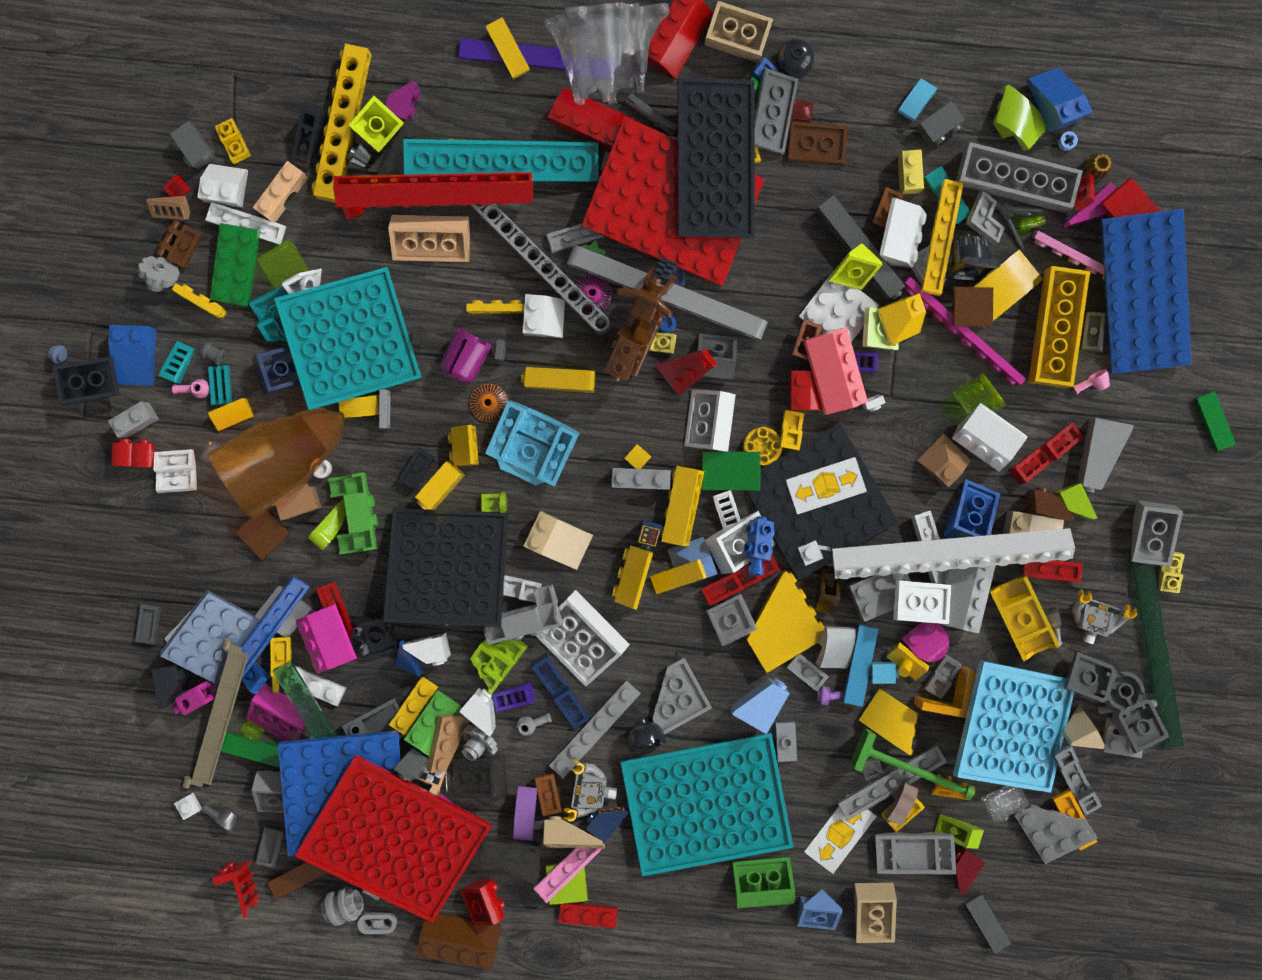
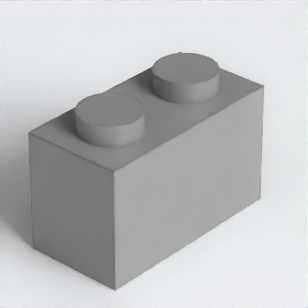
M141 401L108 420L117 438L126 439L159 420L150 403Z

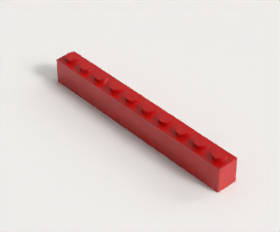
M532 172L334 176L333 191L336 207L343 208L533 203Z

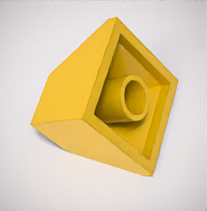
M920 293L902 298L877 309L890 346L920 333L926 314Z

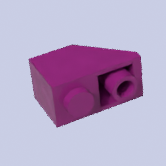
M412 81L390 93L386 102V107L408 125L410 119L413 120L415 116V101H418L420 98L421 90L417 83Z

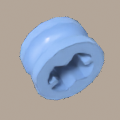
M1065 132L1058 139L1059 148L1064 151L1074 148L1078 142L1077 135L1073 132ZM1066 137L1071 139V142L1067 145L1064 143Z

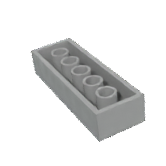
M969 142L963 150L956 182L963 183L964 188L980 192L984 191L988 194L1067 213L1074 207L1083 171Z

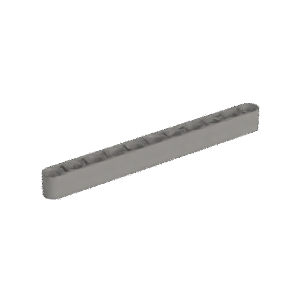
M469 204L596 333L605 334L608 332L610 323L607 316L496 204L481 206ZM497 212V218L489 219L490 213ZM509 225L512 227L509 233L502 232L504 226ZM518 239L525 240L523 246L517 247L515 245ZM533 252L539 254L536 260H530L529 255ZM545 266L552 267V271L549 274L542 273V269ZM558 280H565L566 283L563 287L558 288L555 286ZM570 294H579L578 300H569ZM584 307H591L593 309L590 315L583 314L582 310ZM597 321H606V326L603 329L597 328Z
M577 245L573 246L567 261L568 265L629 289L640 290L643 287L642 284L645 276L648 274ZM676 284L661 299L662 303L756 340L762 339L768 324L764 319Z

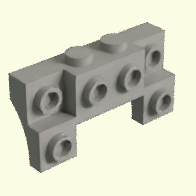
M553 584L533 590L536 599L535 605L505 613L502 612V628L484 627V634L488 645L508 639H513V641L519 640L527 634L535 636L542 633L543 630L561 626L563 622L557 606L558 599Z

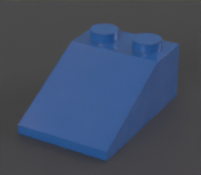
M1059 67L1026 80L1049 133L1078 122L1092 113L1085 94Z
M109 325L110 357L114 359L118 385L154 386L155 328L149 326Z
M965 479L947 520L944 536L952 539L991 535L1000 493Z

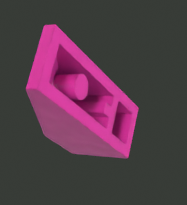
M1111 182L1105 185L1095 194V202L1077 211L1062 226L1067 228L1107 216L1101 202L1117 188Z

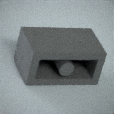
M951 101L921 122L916 129L930 147L934 143L936 145L942 143L946 139L945 135L951 132L953 135L962 128L961 124L965 119Z
M190 121L170 133L174 139L172 144L178 151L183 152L185 156L182 158L189 167L193 166L199 170L217 158L198 129Z

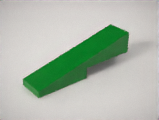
M226 732L221 752L280 768L278 744L260 741L259 738Z

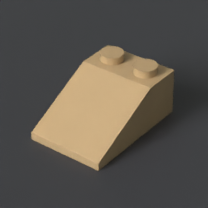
M540 511L524 547L577 570L593 535Z
M1007 511L1003 534L1063 529L1064 520Z
M553 816L549 820H544L543 844L546 847L605 849L603 841L564 821L561 817Z
M855 883L856 943L895 942L897 898L894 883Z

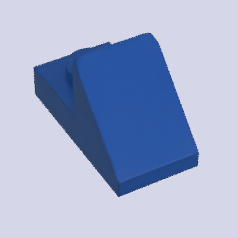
M254 662L242 681L249 692L257 694L270 678L271 673Z

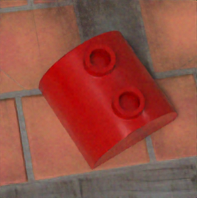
M489 878L475 881L460 889L473 925H495L505 916L502 910L505 907L504 902L497 897L495 892L498 890L497 884Z

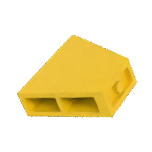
M786 570L782 571L754 621L757 630L746 636V640L766 673L818 643L825 628L821 621H816L814 616L817 614L811 605L807 606L804 601L807 597L801 588L798 590L794 583L797 580L792 572L788 573Z

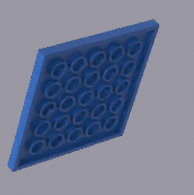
M398 731L278 743L288 856L295 855L355 754L396 775L399 773L394 770L401 761Z

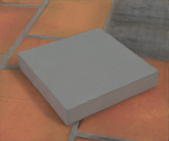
M741 594L707 610L722 646L757 630Z

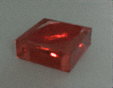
M795 99L791 120L810 123L814 102Z

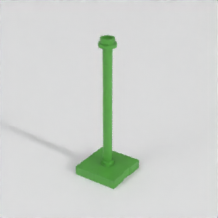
M864 727L850 762L855 770L862 772L867 758L871 756L961 793L964 799H972L975 789L971 785L964 787L874 750L872 745L876 735L871 729Z

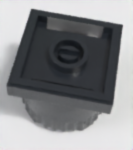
M964 234L960 236V240L952 243L950 249L952 267L946 271L945 277L950 280L980 282L1001 266L1000 260L991 259L988 237L986 235L974 237L971 234Z

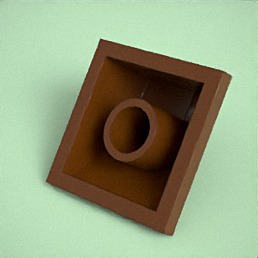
M1036 487V490H1029L1024 512L1074 521V515L1054 494L1047 493L1048 489Z

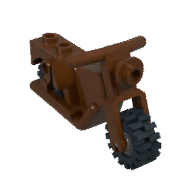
M662 257L657 267L653 266L645 276L642 284L643 287L640 290L619 288L617 290L619 296L636 297V301L632 309H627L630 314L625 325L617 333L620 337H616L613 342L612 348L614 351L605 369V372L610 374V378L621 382V380H629L630 374L638 376L659 327L663 325V317L669 318L672 316V311L661 302V299L675 283L677 276L674 274L677 269V263Z

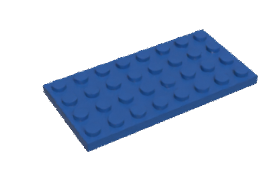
M1184 209L1101 219L1110 373L1117 374L1192 365Z

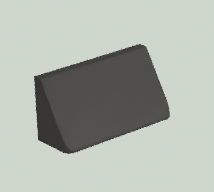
M1086 312L1081 350L1104 353L1107 313Z

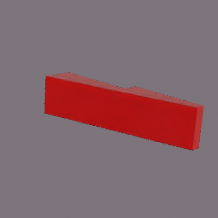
M1071 422L1008 469V471L1019 485L1025 484L1051 462L1060 458L1083 439L1084 436L1075 424Z

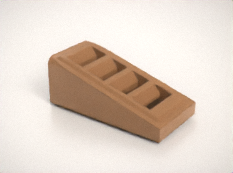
M186 196L149 198L146 200L152 217L188 220L191 211ZM154 205L158 206L159 211L155 210Z

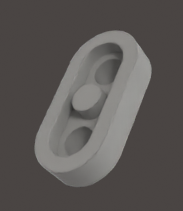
M390 912L364 913L358 920V929L364 934H388L393 932L397 925L396 916ZM385 919H389L391 924H386ZM366 920H371L372 924L368 925Z

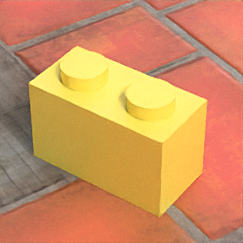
M922 150L902 151L899 154L900 193L919 194L924 189Z

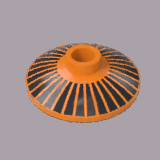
M484 384L472 393L470 408L474 416L479 420L494 422L501 418L508 398L500 387L493 384ZM487 399L492 401L490 406L485 405Z

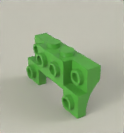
M366 473L329 478L330 497L344 496L349 534L337 535L340 548L339 555L377 549L375 526L378 525L377 515L373 514L375 500L374 496L370 495L368 491Z

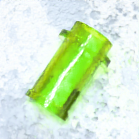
M1043 214L1029 218L1023 217L1018 222L1020 231L1028 232L1032 228L1044 226L1045 218Z

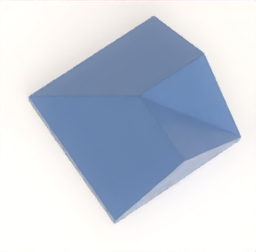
M823 889L813 897L800 896L797 926L835 930L842 914V908Z

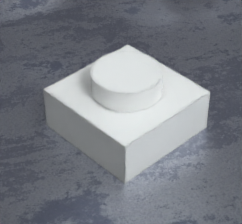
M876 395L868 398V402L863 403L862 407L870 411L878 410L881 408L880 405L885 403L884 397Z
M816 541L798 548L805 566L823 559Z
M194 793L174 803L183 820L202 810Z

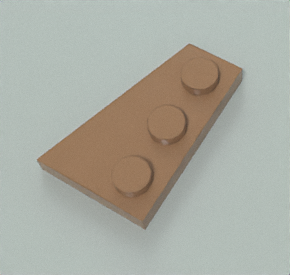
M462 713L438 715L426 768L430 773L447 770L463 737L462 731L470 722Z

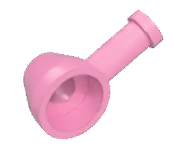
M1104 369L1093 373L1087 380L1074 385L1073 390L1076 394H1079L1080 391L1092 385L1098 391L1106 389L1110 386L1107 370Z
M197 379L191 385L173 384L172 392L173 394L192 393L196 398H205L210 394V384L203 379ZM197 385H200L199 391L195 390Z

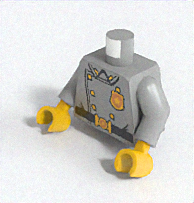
M1083 590L1078 591L1079 598H1077L1072 607L1076 627L1085 629L1082 641L1093 645L1097 634L1107 637L1121 627L1128 619H1133L1137 616L1136 608L1133 611H1129L1131 609L1129 604H1126L1124 612H1121L1122 609L1093 600L1090 591L1084 595Z
M578 760L573 761L574 764L578 765L575 769L571 768V771L577 774L571 805L573 810L570 808L564 809V812L570 813L568 817H564L565 820L574 821L577 817L586 816L597 811L599 808H602L604 798L615 800L617 788L606 787L607 777L595 764L580 763Z

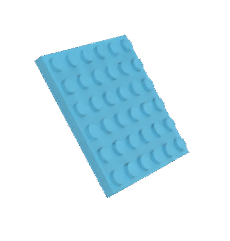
M979 660L953 775L959 778L1051 793L1057 769L1053 754L1062 748L1064 739L1062 732L1067 725L1074 696L1073 692L1064 689L1067 678Z

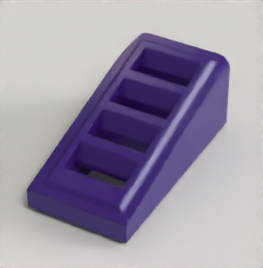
M854 352L855 356H857L856 361L859 372H878L879 353ZM861 357H864V367H860ZM869 357H872V368H868Z
M530 682L492 693L497 712L532 704L535 701V695ZM515 692H518L520 701L517 700ZM508 694L511 696L512 703L509 701ZM501 695H503L505 705H502L500 698Z

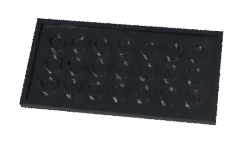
M677 79L678 238H755V80Z

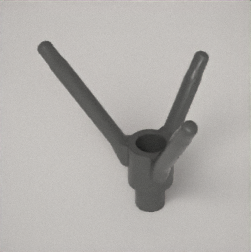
M998 201L995 209L1004 215L1003 218L1008 223L1021 250L1024 249L1011 221V217L1014 213L1030 216L1031 213L1029 212H1042V209L1016 207L1007 203L1002 204Z

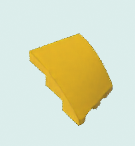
M879 689L859 721L911 756L913 751L911 749L912 740L915 737V724L917 723L918 713L882 689Z

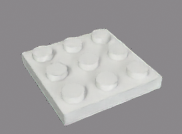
M827 278L798 317L801 320L805 319L822 325L820 334L847 327L852 342L864 326L865 308H877L879 304L859 289L830 282Z

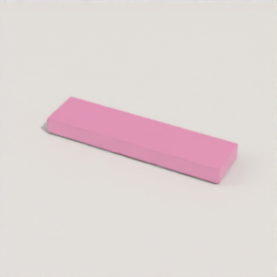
M575 848L534 890L547 903L602 849Z

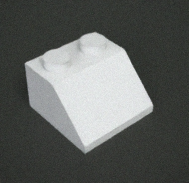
M209 164L200 178L197 198L205 203L213 202L220 205L243 208L248 170Z
M525 294L523 334L525 336L563 338L565 301L544 295Z
M446 633L410 640L403 644L404 650L426 664L432 663L433 666L444 664L451 655Z
M478 688L460 710V713L490 737L496 727L494 701L491 698L492 695L487 690Z

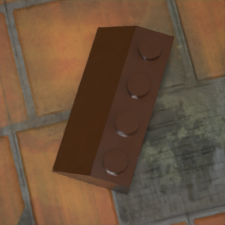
M438 913L433 923L424 919L416 956L492 970L502 925H473L470 918Z

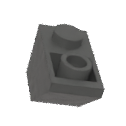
M412 748L396 765L394 770L399 772L397 775L406 781L420 778L427 768L429 756L417 748Z

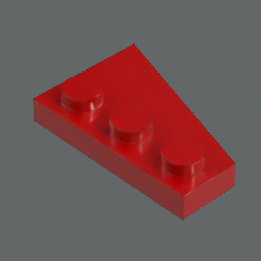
M703 349L680 358L677 357L667 362H661L655 367L679 396L714 368L717 363L708 351Z

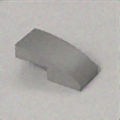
M945 655L933 671L925 689L942 699L952 685L951 681L962 667V664Z

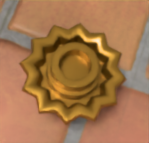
M1102 153L1091 155L1089 159H1086L1087 164L1084 166L1087 169L1086 173H1091L1097 180L1101 177L1105 178L1106 174L1110 173L1112 166L1111 158Z

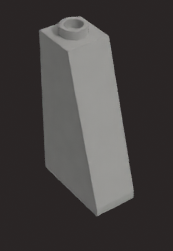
M1098 418L1089 419L1077 483L1082 484L1085 492L1094 493L1095 490L1103 489L1134 425Z

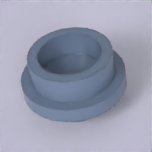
M61 345L52 346L48 352V357L53 363L61 364L67 358V350Z

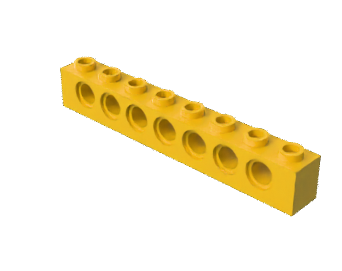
M345 44L344 50L342 49L340 52L341 66L336 71L337 85L332 90L333 104L328 109L329 122L324 128V136L326 137L324 144L322 143L320 147V155L322 156L316 166L317 179L312 185L313 195L320 200L335 203L333 191L334 176H346L347 164L349 162L347 156L352 149L355 131L349 124L353 121L355 115L360 112L371 60V53L368 48ZM352 64L357 65L355 70L349 71V67ZM353 83L351 89L345 90L346 84ZM349 102L348 107L344 109L341 108V104ZM339 121H345L342 127H337ZM341 139V143L338 146H333L334 140ZM331 158H337L334 165H329ZM329 176H332V182L330 184H325V179Z

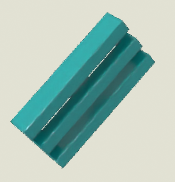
M229 366L208 367L211 405L232 403ZM221 370H224L226 400L223 399ZM215 371H216V375H217V387H218V399H219V401H217Z

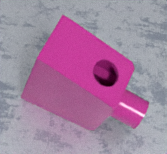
M208 680L175 699L176 703L172 706L174 713L177 715L182 713L185 716L215 699L219 686Z

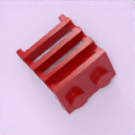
M250 860L235 863V861L226 863L212 878L214 885L229 881L234 882L243 918L248 917L247 909L252 905L253 907L258 906L257 899L260 897L259 893L255 894L254 888L257 886L256 882L252 883L251 877L254 875L253 871L249 872L248 866L251 864ZM247 882V886L241 891L240 886ZM250 893V897L244 902V898Z

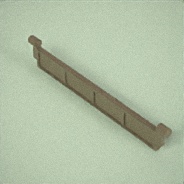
M224 638L222 649L229 650L194 774L193 777L185 776L182 785L184 788H190L191 784L202 787L203 783L211 785L249 656L248 653L242 652L243 647L231 644L232 639Z

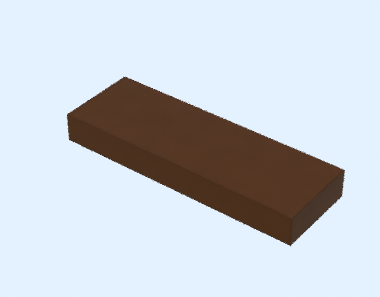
M304 862L268 881L267 884L277 900L327 872L308 862Z

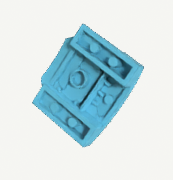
M510 400L506 404L485 454L497 459L501 470L520 477L533 485L546 482L555 486L575 445L579 432L541 412Z

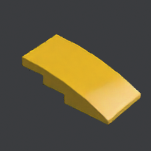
M1020 250L1000 264L1001 266L973 286L993 287V321L1043 280Z

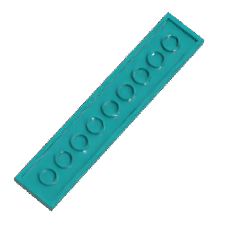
M403 139L404 175L532 172L533 182L598 183L599 181L598 142Z

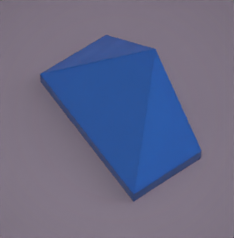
M404 639L399 643L395 666L419 676L424 673V670L417 657L403 649V644L408 642L407 639Z

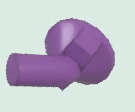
M823 686V689L818 690L817 700L821 701V705H828L829 700L841 699L844 694L842 691L830 692V687Z

